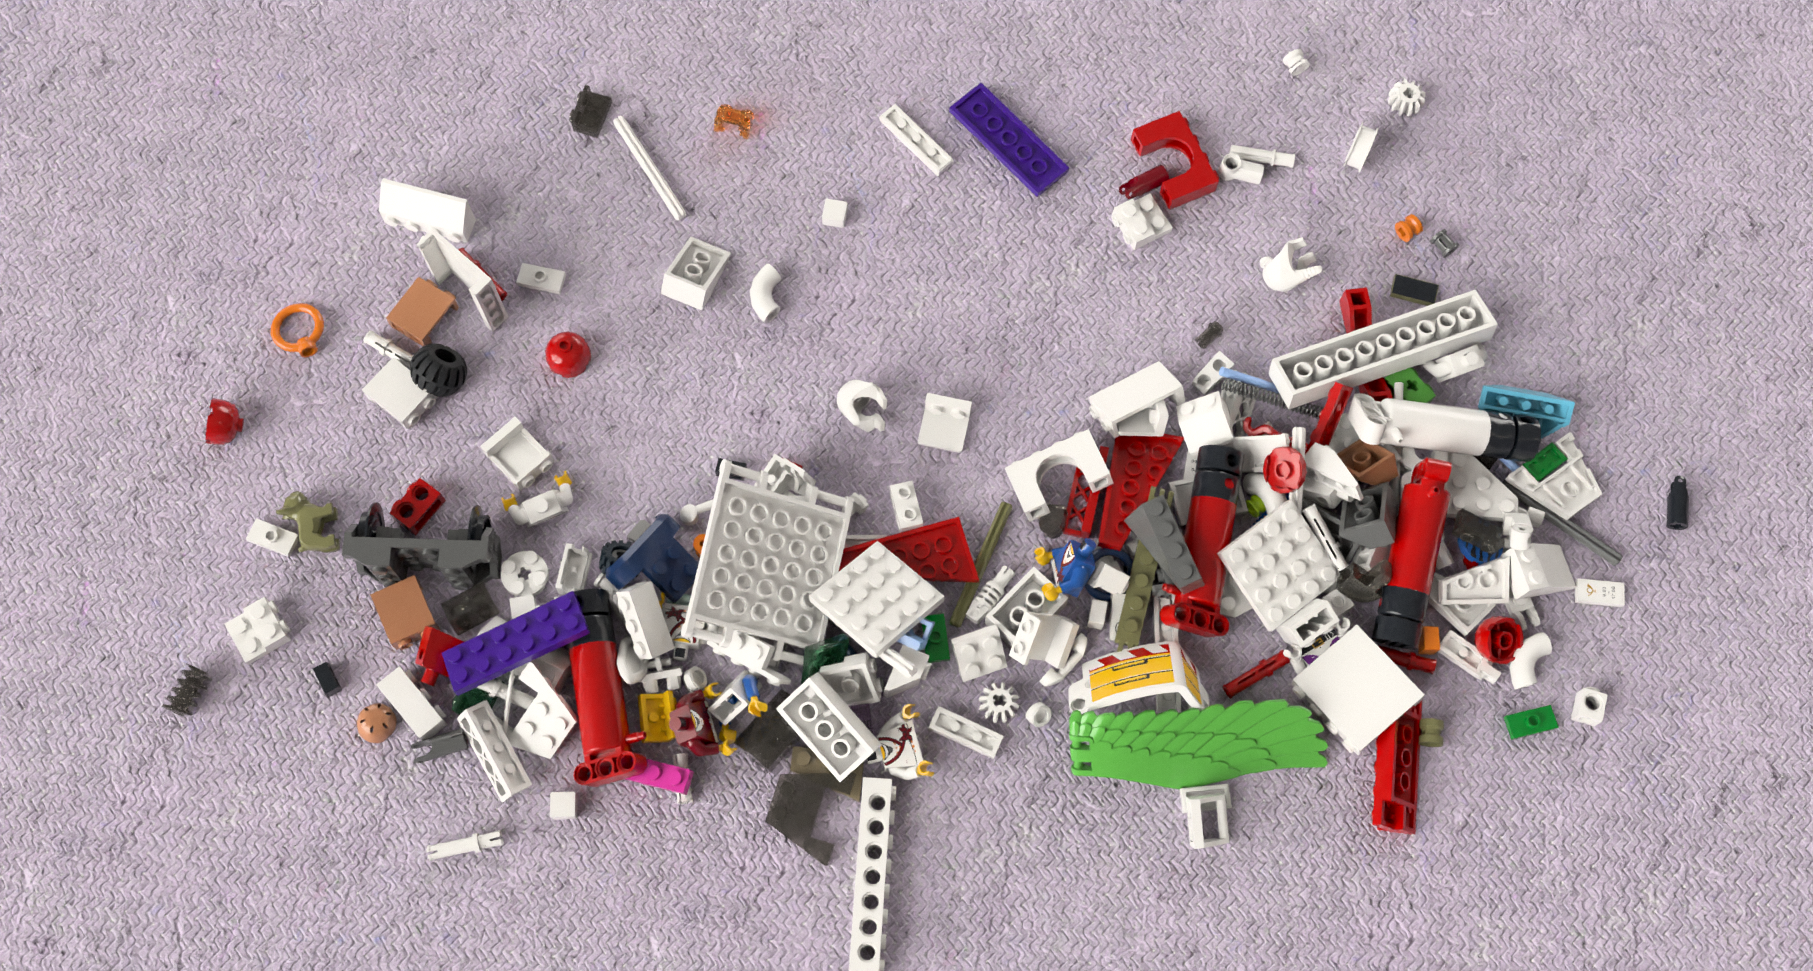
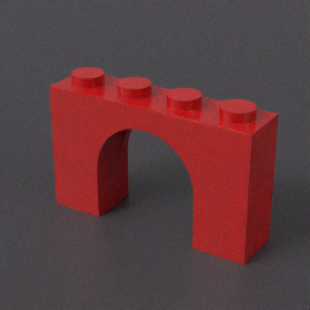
M1180 111L1133 129L1131 142L1140 157L1162 148H1174L1185 154L1190 162V169L1187 172L1162 182L1159 193L1169 210L1216 191L1219 183L1218 173L1211 168L1208 155L1202 152L1197 136L1192 134L1187 118L1183 117Z

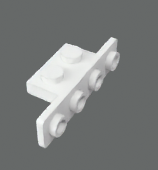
M734 630L731 644L728 648L721 647L719 643L711 641L706 643L713 647V652L731 657L730 661L734 664L749 667L748 671L757 676H765L767 678L766 681L774 686L779 687L780 684L789 685L791 679L768 667L776 647L756 636Z

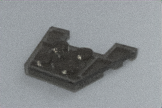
M832 773L780 774L765 821L820 863L828 866L835 844L811 837L826 788L851 795L857 774L850 773L841 782Z

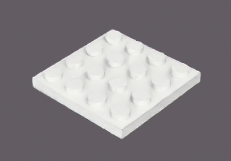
M1292 499L1285 501L1217 553L1268 631L1275 630L1342 577L1340 572L1336 571L1334 563Z
M876 541L809 595V601L871 655L877 658L944 602V595L880 542Z

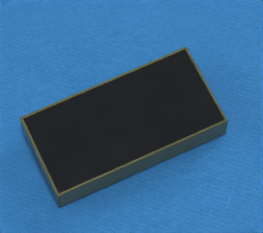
M1395 274L1390 297L1429 306L1435 304L1439 285Z

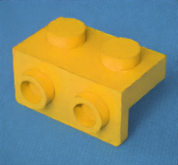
M667 690L663 694H640L637 696L640 730L647 734L646 739L641 740L642 743H666L675 739L674 731L669 727V714L671 711L676 710L677 704L676 698L673 697V691Z

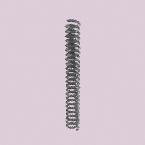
M1226 378L1221 385L1222 390L1225 388L1230 393L1233 391L1236 394L1238 391V395L1242 393V396H1245L1246 394L1247 398L1249 396L1251 399L1254 397L1255 400L1258 399L1259 402L1262 400L1263 403L1267 400V404L1271 402V405L1275 403V406L1279 405L1280 408L1283 406L1284 409H1288L1284 400H1280L1281 395L1279 393H1271V391L1266 389H1259L1253 385L1250 386V384L1246 385V383L1242 384V382L1230 380L1229 378ZM1307 403L1306 407L1304 404L1291 410L1292 412L1295 410L1296 413L1300 412V414L1304 412V415L1308 413V417L1312 415V418L1316 416V419H1318L1321 409L1324 407Z

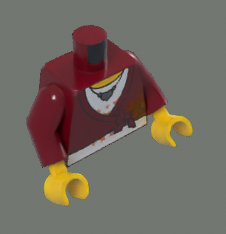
M717 682L706 686L703 691L699 689L683 695L676 704V710L671 711L669 714V727L674 731L678 745L688 748L696 756L717 755L719 752L729 756L738 749L728 746L736 741L732 737L719 744L711 712L708 710L709 705L705 697L714 699L722 693L716 694L712 691V687L718 685Z

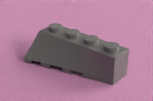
M1164 495L1141 504L1124 520L1183 595L1205 585Z

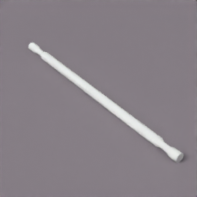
M514 670L511 671L502 727L505 735L507 734Z

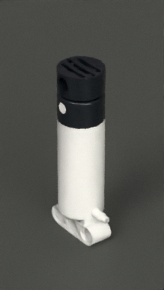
M1362 393L1354 394L1348 412V418L1359 438L1371 445L1386 444L1530 462L1536 456L1541 441L1539 421L1531 416L1510 415L1508 413L1386 398L1378 402L1371 396Z

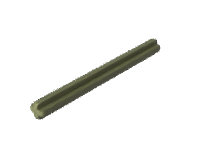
M1001 502L974 563L979 583L966 582L952 613L949 624L954 627H961L1010 515L1012 505L1007 502Z

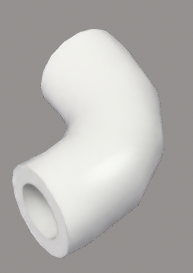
M768 263L754 277L750 290L752 307L764 323L771 322L781 309L773 300L772 291L782 279L777 270Z
M1253 472L1248 473L1244 477V490L1250 495H1257L1261 498L1266 507L1267 514H1270L1287 501L1285 493H1278L1270 488L1269 483L1265 481L1264 474Z
M1540 632L1523 640V646L1514 652L1513 657H1515V660L1510 663L1509 667L1514 690L1538 683L1534 671L1535 663L1539 658L1550 655L1552 651V645L1546 633Z

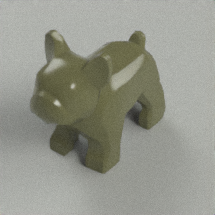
M294 491L285 498L284 506L280 510H276V514L283 515V520L293 519L297 522L301 544L298 549L299 552L310 550L332 553L340 550L339 539L335 538L334 534H330L327 537L321 536L325 523L338 520V510L336 507H333L332 503L319 507L311 504L304 493Z

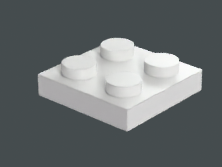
M996 624L951 639L960 677L963 682L1007 668L999 629Z

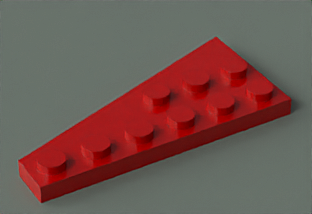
M1164 433L1163 436L1119 435L1115 438L1109 471L1114 484L1107 486L1097 547L1121 551L1132 532L1124 520L1141 504L1148 502L1151 486L1158 487L1181 447L1184 437Z
M959 517L844 548L839 571L878 541L926 581L979 583V577Z

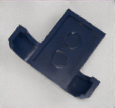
M658 514L655 517L656 520L627 551L606 569V578L620 590L642 571L674 604L695 582L699 563L673 537L681 526L669 514Z

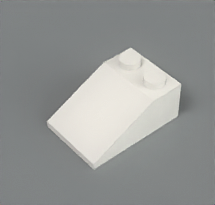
M690 237L665 272L661 294L702 310L711 297L731 253Z
M1531 543V548L1528 550L1511 548L1501 555V557H1510L1509 585L1515 600L1576 588L1560 545Z

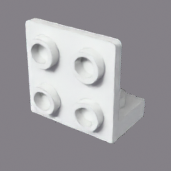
M927 393L918 444L961 453L972 402Z
M1164 399L1116 423L1118 434L1121 436H1163L1169 417Z

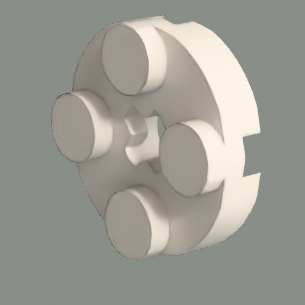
M534 551L517 552L504 561L501 566L502 583L506 590L515 596L531 594L536 596L543 591L547 579H549L547 564ZM522 570L531 571L528 574L529 578L527 580L523 577L519 578Z

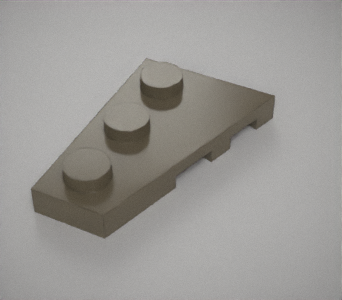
M793 746L790 772L814 783L821 784L860 803L864 762L839 782L810 748Z

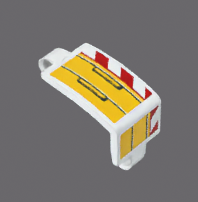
M1174 641L1127 648L1120 652L1116 651L1082 664L1083 679L1075 682L1068 689L1070 710L1072 712L1079 710L1081 714L1136 698L1171 692H1179L1188 703V709L1199 708V711L1210 706L1207 691L1200 683L1198 668L1183 648Z

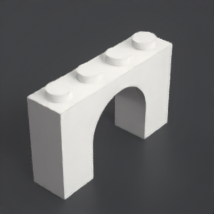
M1089 429L1084 432H1077L1071 438L1064 441H1058L1043 451H1036L1030 457L1021 461H1015L1005 468L1029 522L1051 513L1041 493L1040 485L1044 474L1056 465L1071 464L1078 467L1083 472L1092 493L1114 484Z

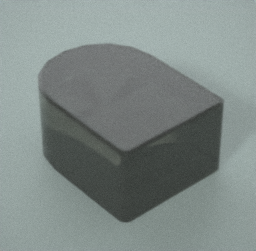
M1047 504L1051 513L1039 518V527L1047 538L1055 539L1060 537L1065 530L1068 510L1064 505Z

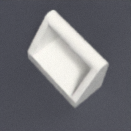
M1225 794L1186 797L1190 846L1198 849L1229 843ZM1216 801L1219 838L1203 839L1200 804Z

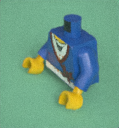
M1085 538L1082 543L1070 540L1064 547L1052 549V552H1047L1043 547H1039L1034 551L1037 555L1035 559L1041 565L1048 564L1053 558L1051 566L1056 588L1052 583H1047L1041 588L1047 600H1056L1060 593L1076 598L1079 596L1095 569L1092 552L1097 545L1093 540Z

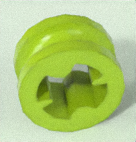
M1252 495L1250 497L1251 500L1247 499L1245 502L1248 512L1257 518L1260 516V512L1264 513L1266 511V507L1257 495Z

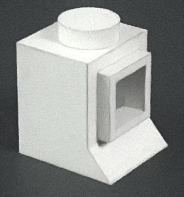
M1100 560L1088 584L1093 588L1100 587L1116 595V593L1121 594L1127 590L1130 576Z

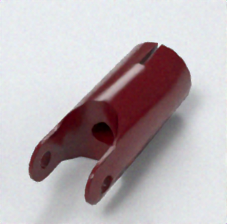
M1160 164L1122 184L1119 187V193L1125 195L1127 199L1141 196L1162 186V182L1169 180L1168 172Z

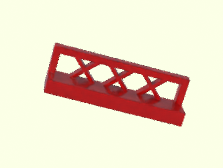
M1100 446L1099 452L1106 464L1109 447ZM1076 467L1061 533L1085 539L1089 538L1100 490L1092 493L1090 486L1082 489L1078 479L1084 476L1083 472L1080 473V469ZM1082 495L1087 504L1086 507L1078 511L1073 504V500ZM1077 516L1082 523L1081 531L1067 528L1069 520Z

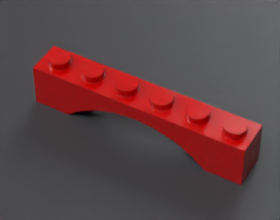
M1367 287L1345 290L1339 303L1346 334L1372 325V307ZM1383 377L1358 385L1359 393L1369 395L1375 401L1381 402L1383 399L1392 398L1391 390Z

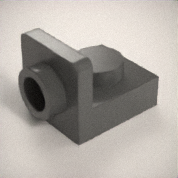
M1159 565L1158 569H1156L1158 583L1162 584L1152 586L1151 596L1165 598L1172 594L1162 589L1163 584H1175Z

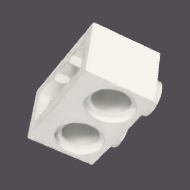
M913 481L890 485V498L899 533L923 527Z

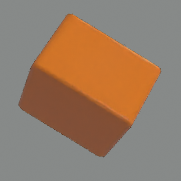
M1423 626L1418 654L1434 655L1440 650L1439 627Z

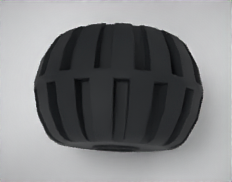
M431 343L421 347L413 355L410 363V374L415 385L418 384V388L421 390L425 389L427 393L434 396L446 397L456 393L464 385L467 377V365L464 358L457 351L442 344Z

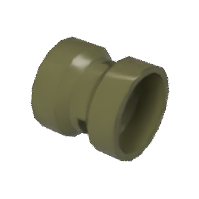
M1433 718L1420 719L1419 727L1423 734L1419 736V745L1442 747L1444 739L1440 734L1444 730V721Z

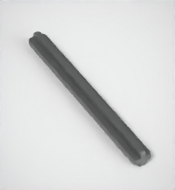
M1505 479L1502 481L1521 503L1527 507L1530 506L1544 511V518L1601 558L1613 566H1616L1621 561L1622 554L1571 519L1565 520L1508 483Z

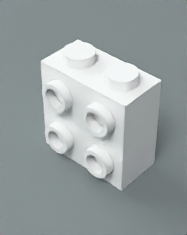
M1314 598L1278 626L1276 630L1285 643L1306 648L1316 641L1315 638L1320 634H1326L1333 630L1334 624L1340 621L1327 600Z

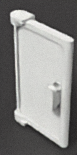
M1282 433L1281 435L1234 437V442L1222 446L1237 449L1245 454L1242 473L1263 472V465L1267 455H1270L1275 448L1289 447L1290 439L1287 433Z

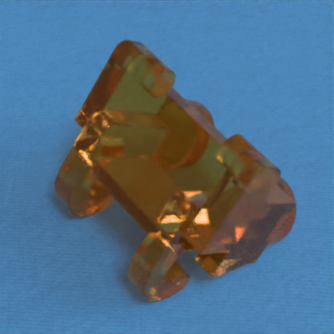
M728 104L721 105L717 109V115L714 119V131L724 132L725 127L723 124L725 122L739 126V130H741L739 136H742L743 139H748L754 114L748 109L740 111L733 109Z

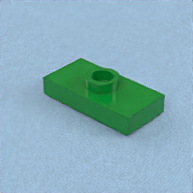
M1551 442L1538 452L1530 462H1525L1523 466L1537 482H1540L1568 458Z
M944 613L927 615L925 618L935 623L925 647V654L929 655L928 662L950 661ZM922 624V632H923V634H924L925 629H926V627H927V626L924 625V624Z
M1551 705L1503 717L1511 740L1559 728Z

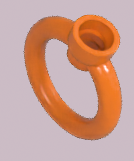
M297 303L289 305L282 309L273 319L271 337L274 343L285 351L299 352L300 356L304 358L313 356L318 350L315 343L323 333V317L319 310L309 304ZM297 312L310 314L314 319L315 327L309 337H302L297 343L286 342L281 337V324L289 315Z

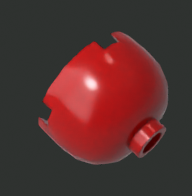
M569 331L560 332L547 343L545 349L546 362L553 373L562 375L565 378H571L582 374L587 369L586 366L591 361V350L585 339L579 334Z
M212 398L209 407L212 409V412H210L207 418L206 444L224 445L234 440L237 432L243 431L244 419L240 418L239 410L231 402Z
M1493 616L1484 620L1478 626L1475 633L1476 649L1482 657L1493 663L1508 664L1514 661V652L1523 646L1524 636L1521 626L1516 624L1513 618Z

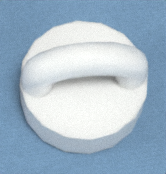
M697 666L685 671L683 674L685 688L689 692H694L706 687L707 677L705 672Z
M1038 702L1027 710L1026 719L1035 727H1042L1049 722L1052 712L1047 705Z

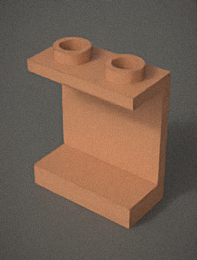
M418 277L386 319L392 328L419 345L425 346L432 343L429 334L448 309L452 308L457 311L459 306L455 301L456 297L447 290L443 292L438 289V286L429 279L425 281Z
M415 575L370 594L390 644L396 650L407 649L413 645V642L422 639L425 626L440 631L422 593V585Z

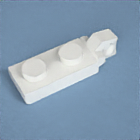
M1449 630L1440 642V650L1438 652L1479 680L1484 678L1494 684L1502 674L1492 667L1493 662L1481 656L1474 645L1452 630Z

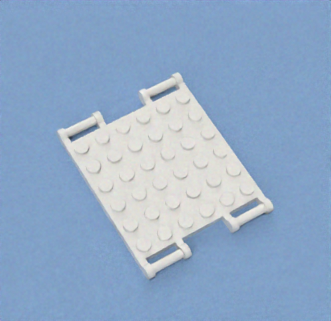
M723 459L719 469L720 475L681 636L686 638L696 637L719 643L721 647L728 648L735 630L774 641L773 646L776 648L771 660H784L806 666L807 669L815 671L819 664L829 617L809 601V595L839 572L854 499L848 496L840 497L820 491L818 487L812 485L807 488L806 501L766 490L769 479L768 472L762 470L757 472L734 465L732 461ZM730 473L755 480L757 486L729 479ZM816 499L841 506L842 511L839 512L816 505ZM697 620L723 627L724 630L722 634L696 628L694 627ZM784 644L810 650V656L806 657L783 651Z

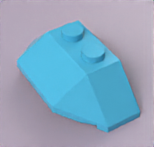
M1483 385L1478 408L1479 410L1508 413L1510 415L1535 417L1540 424L1542 439L1570 424L1575 402L1544 392L1505 385Z

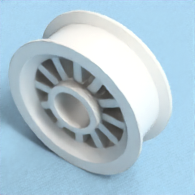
M1362 121L1343 167L1347 164L1357 168L1358 173L1360 172L1379 128L1374 130L1366 127Z

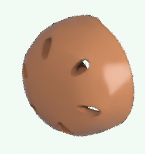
M375 703L365 707L357 718L359 735L370 743L385 741L393 734L397 724L395 713L390 707L382 703Z

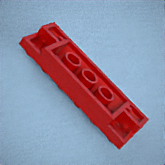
M1422 701L1416 706L1413 705L1376 739L1377 757L1374 765L1376 774L1373 787L1374 807L1372 810V825L1377 826V830L1415 835L1420 756L1419 736L1421 735L1419 724L1422 717Z

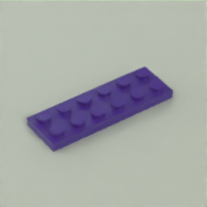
M981 82L949 107V112L1036 197H1039L1069 172V167Z
M571 591L442 652V656L453 691L459 696L589 634L590 631L574 591Z

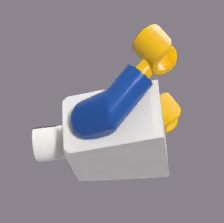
M747 670L740 673L708 708L719 720V726L722 727L719 733V739L722 742L730 737L736 739L737 732L736 730L729 729V725H731V720L748 704V711L758 717H761V711H767V704L758 701L760 698L758 691L762 687V684L758 681L759 677Z

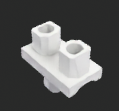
M659 655L655 657V661L647 662L648 669L657 668V670L648 671L639 683H643L646 694L659 692L657 679L666 678L668 690L681 688L682 665L663 669V666L671 665V659H661Z

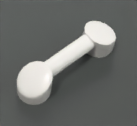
M714 499L696 506L692 504L685 505L680 511L682 523L687 526L696 524L699 514L712 509Z
M1080 633L1074 640L1071 649L1075 652L1066 661L1064 669H1059L1056 672L1051 667L1040 680L1042 685L1049 687L1061 682L1081 660L1087 646V637L1083 633Z

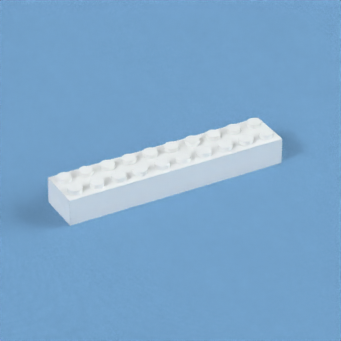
M1473 290L1274 358L1271 362L1269 376L1288 409H1292L1327 397L1329 390L1334 386L1335 382L1353 388L1491 340L1498 324L1477 291Z

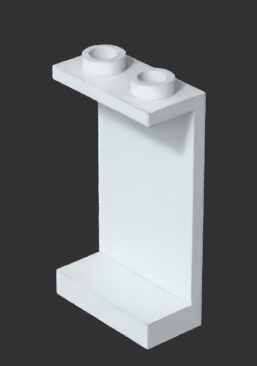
M1158 361L1090 396L1091 406L1089 411L1094 419L1100 421L1102 428L1106 432L1109 431L1116 438L1119 436L1116 423L1168 396L1177 406L1184 403L1183 385Z

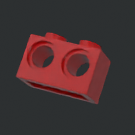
M421 478L410 484L406 491L407 493L401 500L399 499L393 504L389 512L396 522L415 536L446 501L439 491ZM429 493L426 499L419 500L422 494ZM407 511H413L410 517L403 518Z

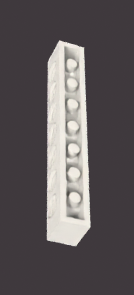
M863 777L849 971H884L885 960L880 959V950L886 949V934H882V924H887L888 909H883L884 899H889L890 884H885L886 874H891L892 859H887V849L892 850L893 835L889 834V825H894L895 810H890L891 801H896L897 787L892 786V779ZM875 799H881L885 802V807L881 810H875L871 804ZM874 823H879L883 826L884 830L882 833L875 835L871 833L870 826ZM876 847L881 850L882 855L878 859H871L868 856V851ZM870 872H876L879 874L880 880L876 884H870L867 882L866 876ZM875 897L879 902L878 906L875 909L866 908L864 905L866 898ZM866 922H873L877 926V930L875 933L868 935L863 932V925ZM863 948H873L875 956L871 960L863 959L860 955Z

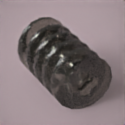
M187 663L186 665L190 670L181 671L185 679L177 678L176 680L181 687H172L171 689L176 696H167L166 698L171 705H162L163 708L182 717L184 715H193L188 709L189 706H198L193 699H202L203 696L198 690H207L208 688L203 681H212L208 673Z

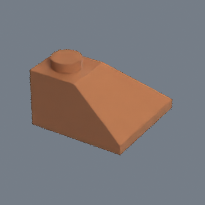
M1359 439L1337 453L1352 476L1361 482L1378 485L1390 482L1399 476L1395 454L1379 445H1371Z

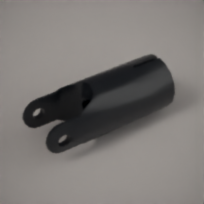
M1681 475L1676 476L1674 482L1671 483L1670 493L1667 497L1666 527L1672 530L1688 528L1689 496L1686 488V479Z

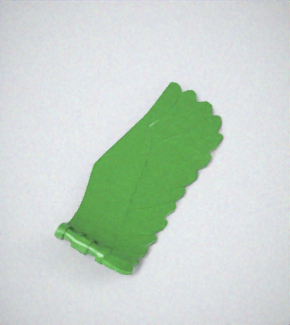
M1285 699L1266 700L1256 704L1252 700L1238 701L1227 708L1222 704H1215L1199 711V708H1190L1180 713L1176 709H1170L1156 714L1155 710H1145L1135 716L1131 711L1115 716L1113 712L1096 715L1094 711L1081 714V711L1075 710L1069 718V738L1072 740L1070 754L1071 760L1074 762L1071 766L1073 775L1114 778L1172 789L1199 787L1237 778L1242 775L1274 769L1325 767L1328 764L1327 759L1319 751H1325L1329 746L1325 739L1316 736V734L1324 731V727L1319 721L1309 718L1312 714L1311 710L1303 706H1290ZM1083 762H1090L1091 766L1086 765Z

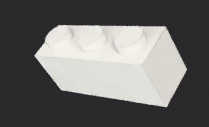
M652 581L640 582L616 592L618 605L623 611L626 628L631 634L634 651L638 655L639 660L653 659L675 648Z
M399 666L376 685L421 740L431 738L448 725L443 719L447 715L438 705L432 706L429 702L432 697L424 687L419 689L415 685L417 678L409 669L405 672Z

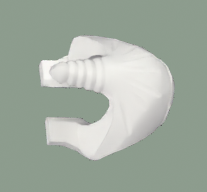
M1303 237L1288 241L1274 259L1267 256L1259 261L1261 268H1263V279L1267 286L1274 291H1290L1322 272V266L1307 268L1311 263L1317 261L1313 252L1301 256L1298 259L1297 269L1293 268L1292 257L1294 251L1307 246Z
M856 379L844 384L837 395V405L840 412L854 426H858L866 432H870L875 428L880 432L884 431L885 421L879 414L875 413L871 416H865L861 413V410L867 406L871 398L875 399L883 410L886 409L887 399L881 388L872 382L868 383Z

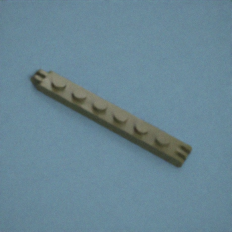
M1151 486L1148 501L1157 497L1154 496L1156 493V487ZM1160 488L1159 496L1164 495L1165 489ZM1171 490L1169 491L1166 499L1170 508L1174 495V491ZM1138 540L1129 578V586L1126 590L1114 643H1118L1117 652L1122 651L1124 645L1128 646L1129 649L1139 644L1158 564L1140 540Z

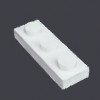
M938 706L928 727L929 730L994 759L1004 737Z

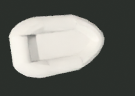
M627 636L623 638L619 645L616 660L617 668L626 683L635 684L641 681L647 674V662H649V659L639 660L638 655L634 651L632 637Z

